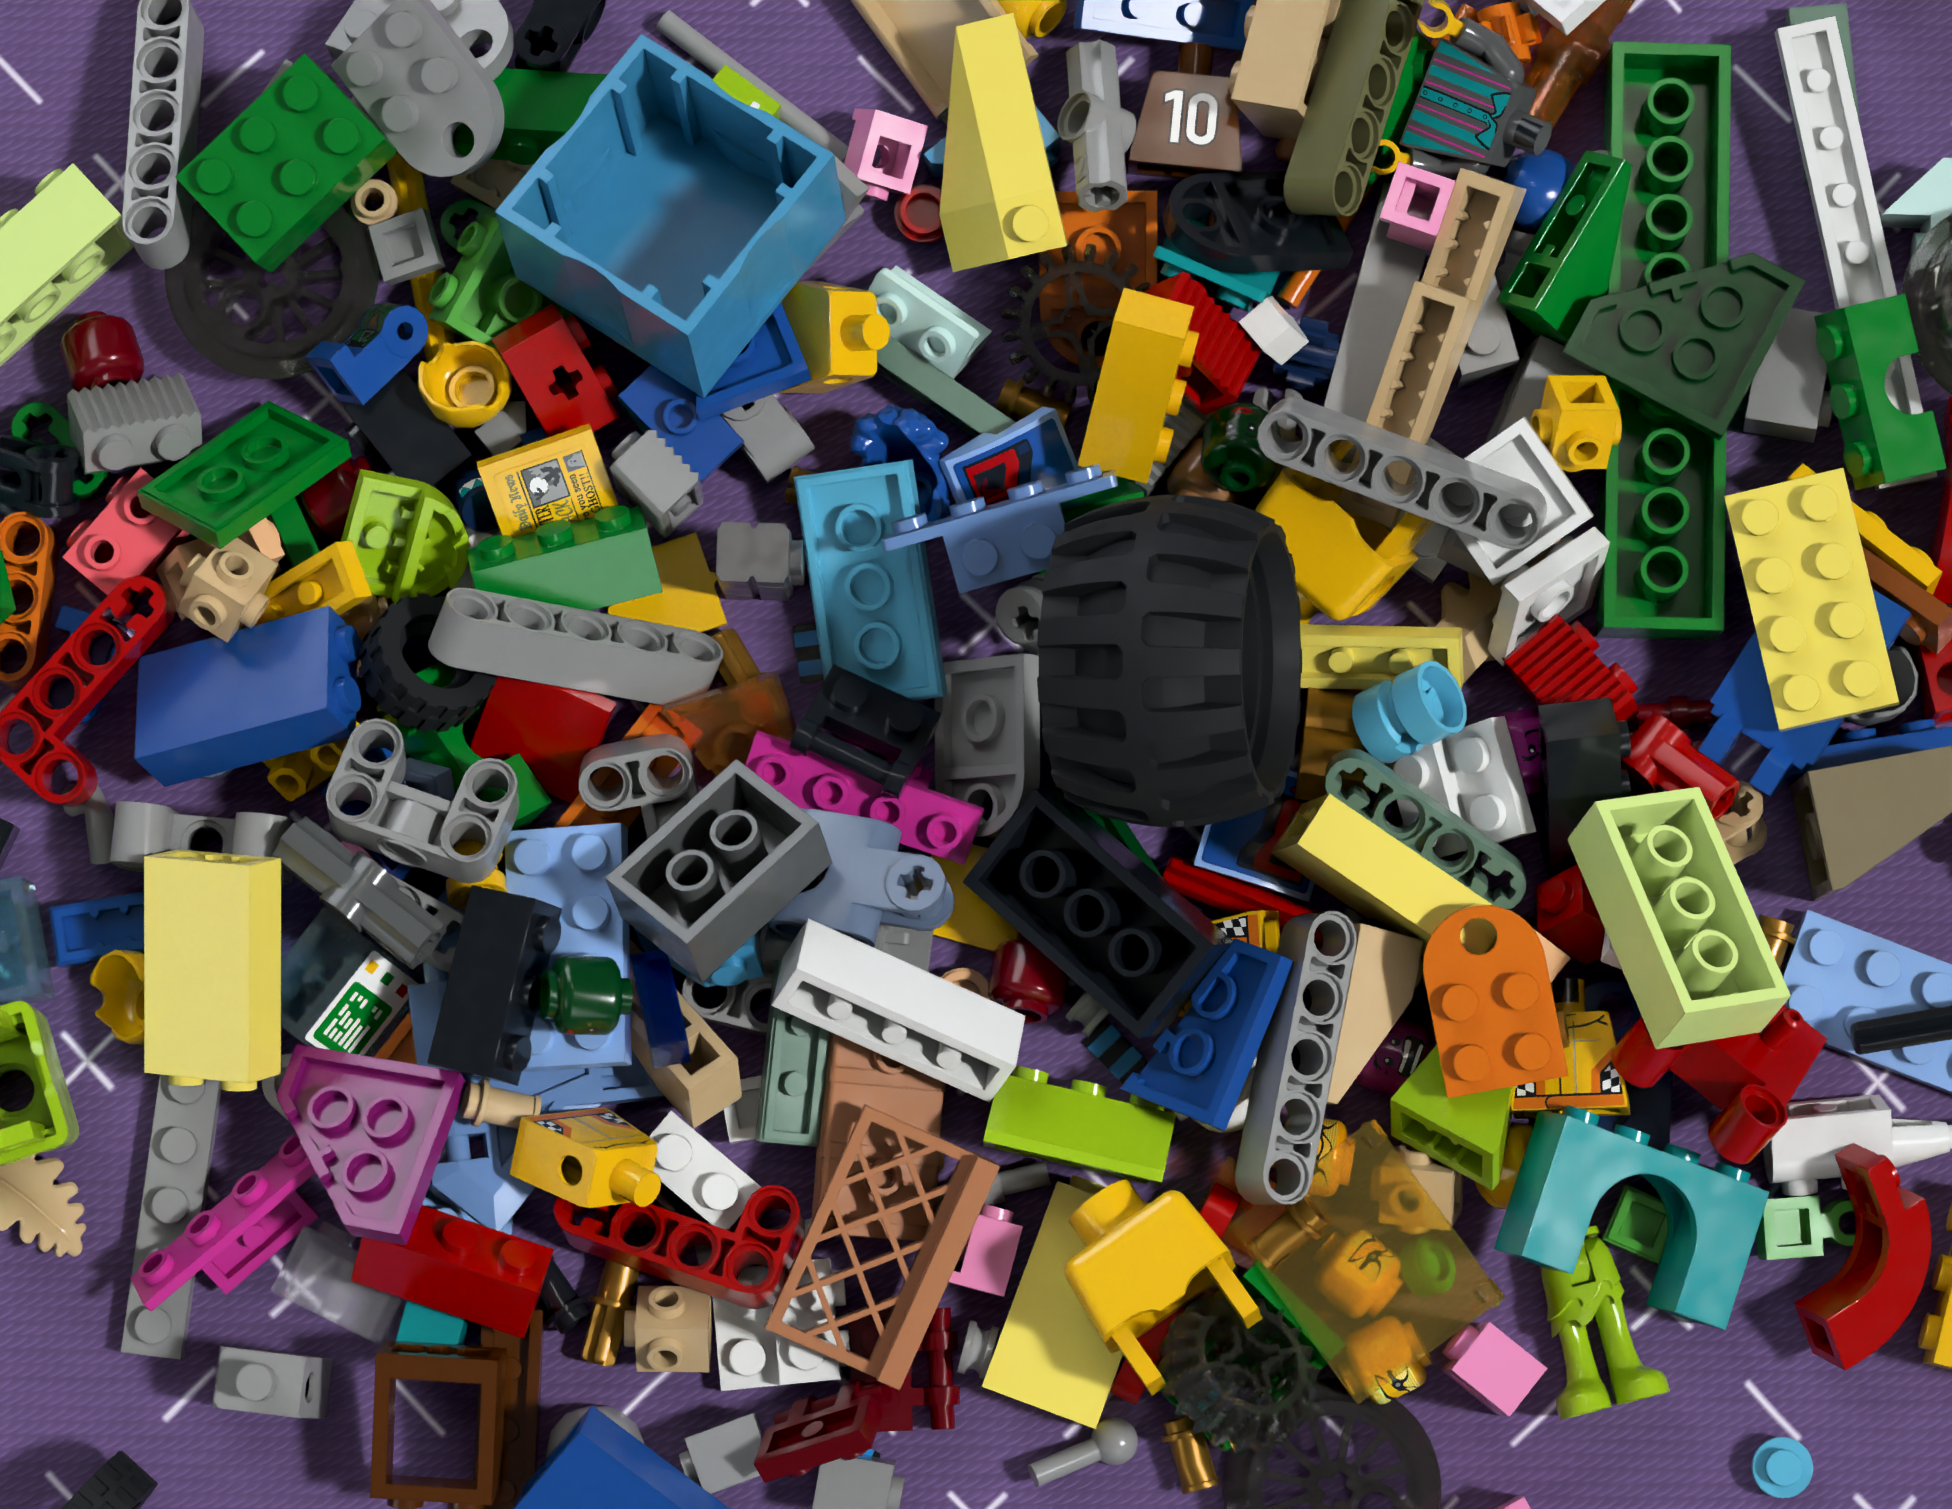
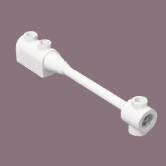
M1879 1094L1789 1102L1786 1105L1787 1122L1763 1148V1158L1769 1183H1781L1784 1195L1808 1196L1818 1192L1817 1179L1841 1177V1187L1847 1190L1834 1155L1837 1152L1855 1143L1878 1155L1886 1156L1897 1168L1950 1152V1149H1952V1125L1939 1121L1892 1119L1891 1109Z

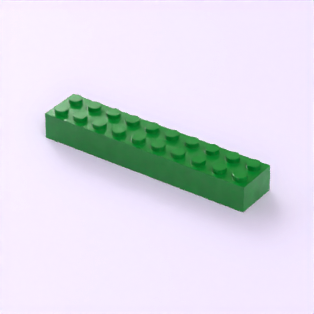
M1613 41L1604 59L1603 150H1607L1609 156L1625 159L1632 165L1607 295L1612 293L1616 295L1647 286L1648 283L1694 269L1698 271L1729 261L1731 45ZM1608 382L1620 409L1622 433L1619 444L1612 445L1607 469H1598L1597 529L1606 537L1610 545L1596 590L1595 637L1714 641L1724 631L1726 431L1723 437L1717 440Z

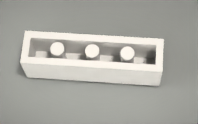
M809 918L783 956L771 1005L989 1103L1016 1067L1025 1015Z

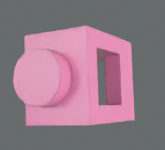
M855 108L852 120H855V125L844 165L870 188L865 194L866 197L887 201L889 192L910 194L928 126L876 109ZM878 147L881 152V160L877 166L873 167L872 163Z
M1398 162L1379 218L1381 221L1390 223L1386 237L1431 252L1455 180Z
M983 1204L959 1260L963 1261L961 1272L953 1271L948 1283L1004 1298L1023 1226L1012 1223L1014 1212Z

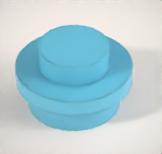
M1776 1437L1765 1441L1758 1447L1752 1459L1751 1470L1754 1481L1763 1492L1777 1498H1790L1800 1494L1809 1485L1813 1475V1462L1808 1450L1800 1442L1787 1437Z

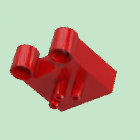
M1783 1005L1759 1033L1655 1049L1641 1016L1613 1048L1611 1058L1616 1071L1627 1082L1641 1088H1649L1655 1085L1668 1069L1679 1076L1722 1110L1710 1124L1708 1130L1709 1139L1713 1147L1729 1161L1747 1164L1759 1154L1786 1124L1788 1118L1786 1105L1826 1043L1827 1038L1805 1022L1798 1011Z

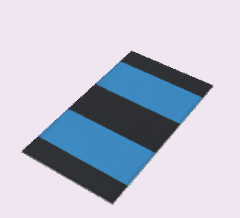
M816 623L793 626L800 684L824 681Z
M1107 1019L1082 1042L1122 1084L1125 1083L1132 1072L1137 1073L1148 1062Z

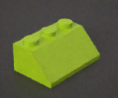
M1022 1066L1015 1067L1012 1076L1009 1075L994 1096L983 1139L985 1147L1159 1187L1162 1183L1176 1114L1164 1111L1165 1107L1133 1094L1130 1096L1129 1103L1106 1098L1108 1087L1077 1079L1072 1080L1071 1089L1047 1084L1049 1073Z

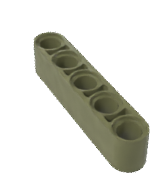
M1341 0L1285 175L1283 185L1284 198L1291 212L1297 215L1350 216L1358 210L1418 24L1417 19L1419 20L1425 0Z

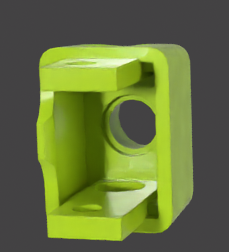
M14 1001L0 1006V1078L10 1070L24 1071L31 1077L34 1083V1096L29 1105L20 1111L10 1112L0 1106V1167L18 1162L38 1153L69 1146L79 1136V1125L48 1020L42 1012L24 1001Z

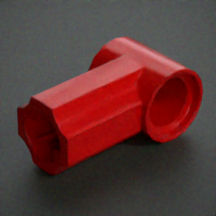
M1652 711L1630 737L1631 755L1629 757H1621V769H1627L1631 778L1653 792L1657 789L1665 792L1700 787L1713 819H1720L1733 804L1735 795L1741 787L1739 781L1715 764L1714 761L1693 747L1692 741L1676 725L1664 716Z

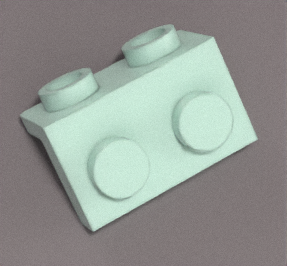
M895 266L892 270L882 268L876 274L868 291H873L877 298V314L882 315L887 320L890 327V336L952 379L984 347L992 332L898 266Z

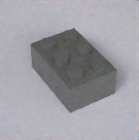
M735 759L608 874L605 880L621 918L700 982H703L833 862L819 822L739 760Z

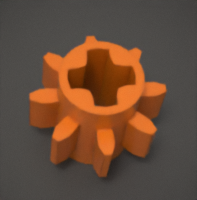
M1518 2L1492 5L1476 13L1479 24L1502 35L1506 39L1523 66L1532 61L1529 47L1543 44L1537 16L1532 17L1530 12L1522 14Z

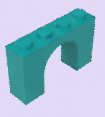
M1569 1105L1564 1106L1562 1114L1538 1111L1494 1250L1546 1269L1573 1274L1593 1212L1599 1200L1609 1188L1620 1180L1633 1175H1640L1651 1183L1660 1195L1665 1207L1668 1224L1665 1247L1646 1305L1696 1324L1726 1330L1770 1192L1748 1184L1751 1174L1739 1168L1716 1162L1713 1171L1698 1165L1701 1155L1689 1149L1667 1143L1664 1151L1647 1146L1650 1135L1639 1130L1618 1124L1615 1125L1613 1132L1597 1127L1600 1116Z

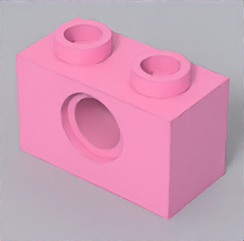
M1491 1322L1478 1323L1475 1328L1470 1324L1468 1326L1463 1325L1442 1351V1354L1449 1358L1442 1371L1497 1416L1510 1417L1548 1369Z

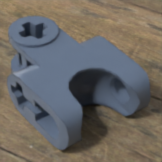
M801 808L819 822L833 863L828 866L824 879L815 888L800 892L766 923L774 932L782 937L795 939L809 918L871 947H875L880 924L916 931H931L941 927L950 918L954 910L955 897L941 866L933 858L923 854L898 852L902 832L890 823L867 817ZM923 887H929L930 891L923 890ZM910 895L918 897L917 899H911Z

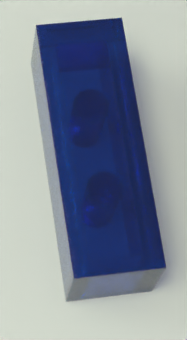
M661 949L629 955L653 1069L691 1061L687 1034L669 956Z

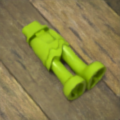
M1589 1225L1573 1274L1541 1267V1278L1548 1307L1547 1321L1551 1323V1338L1559 1334L1566 1367L1567 1384L1556 1398V1408L1560 1420L1612 1407L1607 1389L1599 1375L1586 1325L1593 1319L1594 1315L1609 1369L1610 1385L1615 1405L1619 1406L1670 1392L1664 1373L1660 1370L1644 1366L1634 1348L1621 1298L1624 1293L1620 1283L1621 1277L1609 1248L1600 1238L1595 1237L1599 1233L1598 1226L1590 1227Z

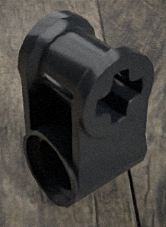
M534 0L515 37L517 52L515 68L567 72L582 45L587 42L596 29L603 14L606 0Z

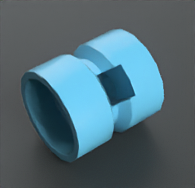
M1428 660L1397 675L1393 683L1387 679L1357 694L1352 703V719L1356 733L1367 751L1382 763H1393L1423 748L1424 744L1432 745L1458 733L1464 728L1467 720L1464 696L1456 679L1446 667L1437 661Z

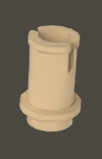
M370 179L351 196V208L354 216L368 228L370 225L396 217L398 198L395 190L388 183L378 179ZM375 200L378 205H383L380 209L371 211L373 207L370 202Z
M482 1078L479 1083H467L461 1101L460 1116L470 1119L471 1125L479 1127L482 1122L519 1129L521 1117L540 1115L541 1096H531L492 1087L488 1079Z

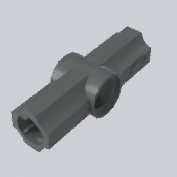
M307 816L301 821L293 823L280 838L279 844L272 854L273 857L281 858V866L320 896V902L327 910L347 927L357 933H361L362 930L365 931L384 949L389 950L412 970L420 963L425 962L437 949L442 936L446 932L444 924L399 890L400 886L397 881L369 856L362 852H358L355 855L333 835L323 830Z

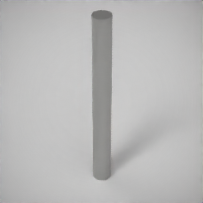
M668 10L661 17L656 25V29L714 74H717L726 64L781 104L780 121L825 149L828 148L844 164L849 146L673 12Z

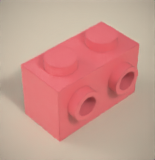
M141 467L133 477L130 474H125L111 487L105 497V501L109 504L94 521L88 518L75 528L66 542L70 549L62 557L107 596L126 578L144 576L154 580L158 575L155 569L177 546L185 544L192 536V534L141 508L137 491L154 480ZM138 594V595L134 598L133 602H135L136 599H137L141 594Z

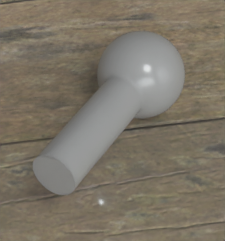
M1106 1418L1097 1424L1096 1429H1093L1090 1439L1028 1464L1030 1477L1035 1486L1039 1487L1098 1461L1112 1466L1124 1464L1134 1456L1137 1450L1138 1436L1136 1430L1128 1421L1122 1418Z

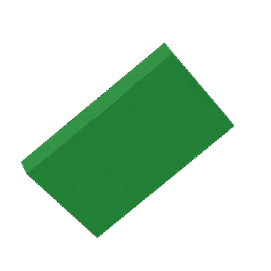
M267 401L137 491L141 508L218 549H222L347 461L352 455L347 439Z

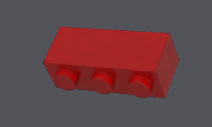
M422 1205L407 1245L362 1237L350 1281L524 1339L539 1300L554 1249Z

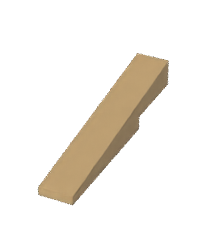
M1460 168L1421 281L1415 280L1366 423L1419 443L1428 444L1527 189L1472 170ZM1356 449L1352 463L1360 460L1358 449ZM1395 461L1388 464L1389 475L1394 481L1404 485L1412 484L1416 471L1410 464L1403 461ZM1343 488L1338 501V505L1342 509L1390 527H1395L1402 510Z

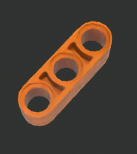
M25 511L14 512L5 517L0 523V550L3 553L12 593L19 588L29 587L33 590L34 594L32 606L28 611L18 615L11 614L0 625V682L6 687L16 690L22 689L47 662L59 556V541L54 530L39 517ZM29 529L38 530L40 533V544L35 552L28 556L16 555L14 544L19 534ZM13 646H24L27 650L25 665L15 673H4L1 667L3 654Z

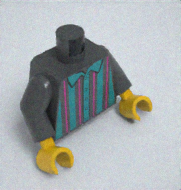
M1428 0L1431 6L1443 10L1446 17L1444 22L1437 27H1430L1417 19L1421 31L1426 36L1440 39L1399 142L1400 145L1409 148L1405 153L1400 152L1394 142L1381 139L1379 146L1383 145L1389 149L1391 160L1383 168L1372 166L1371 172L1378 175H1388L1394 172L1398 162L1455 180L1456 182L1460 168L1485 174L1491 165L1506 168L1511 161L1515 148L1535 156L1540 155L1550 140L1552 125L1548 121L1529 114L1536 97V89L1523 81L1525 77L1524 66L1502 35L1465 16L1459 20L1454 18L1449 5L1444 0ZM1447 34L1450 35V40L1441 38Z

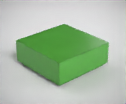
M1623 1185L1601 1240L1650 1262L1659 1264L1666 1243L1668 1225L1662 1200L1629 1185Z

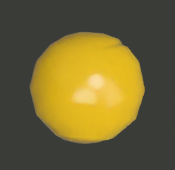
M474 340L454 344L443 343L438 353L428 363L421 361L418 367V389L424 402L436 418L455 428H475L488 422L504 408L512 393L513 384L510 369L496 348Z
M113 950L100 957L90 975V984L100 990L103 995L102 1006L95 1011V1015L112 1029L116 1039L128 1044L142 1045L144 1044V954L129 950Z

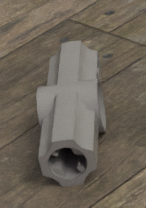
M1101 39L1094 42H1078L1066 52L1069 98L1061 109L1057 129L1059 136L1063 140L1073 144L1078 206L1093 213L1107 209L1116 210L1128 201L1125 152L1133 142L1136 133L1135 115L1121 107L1115 46Z

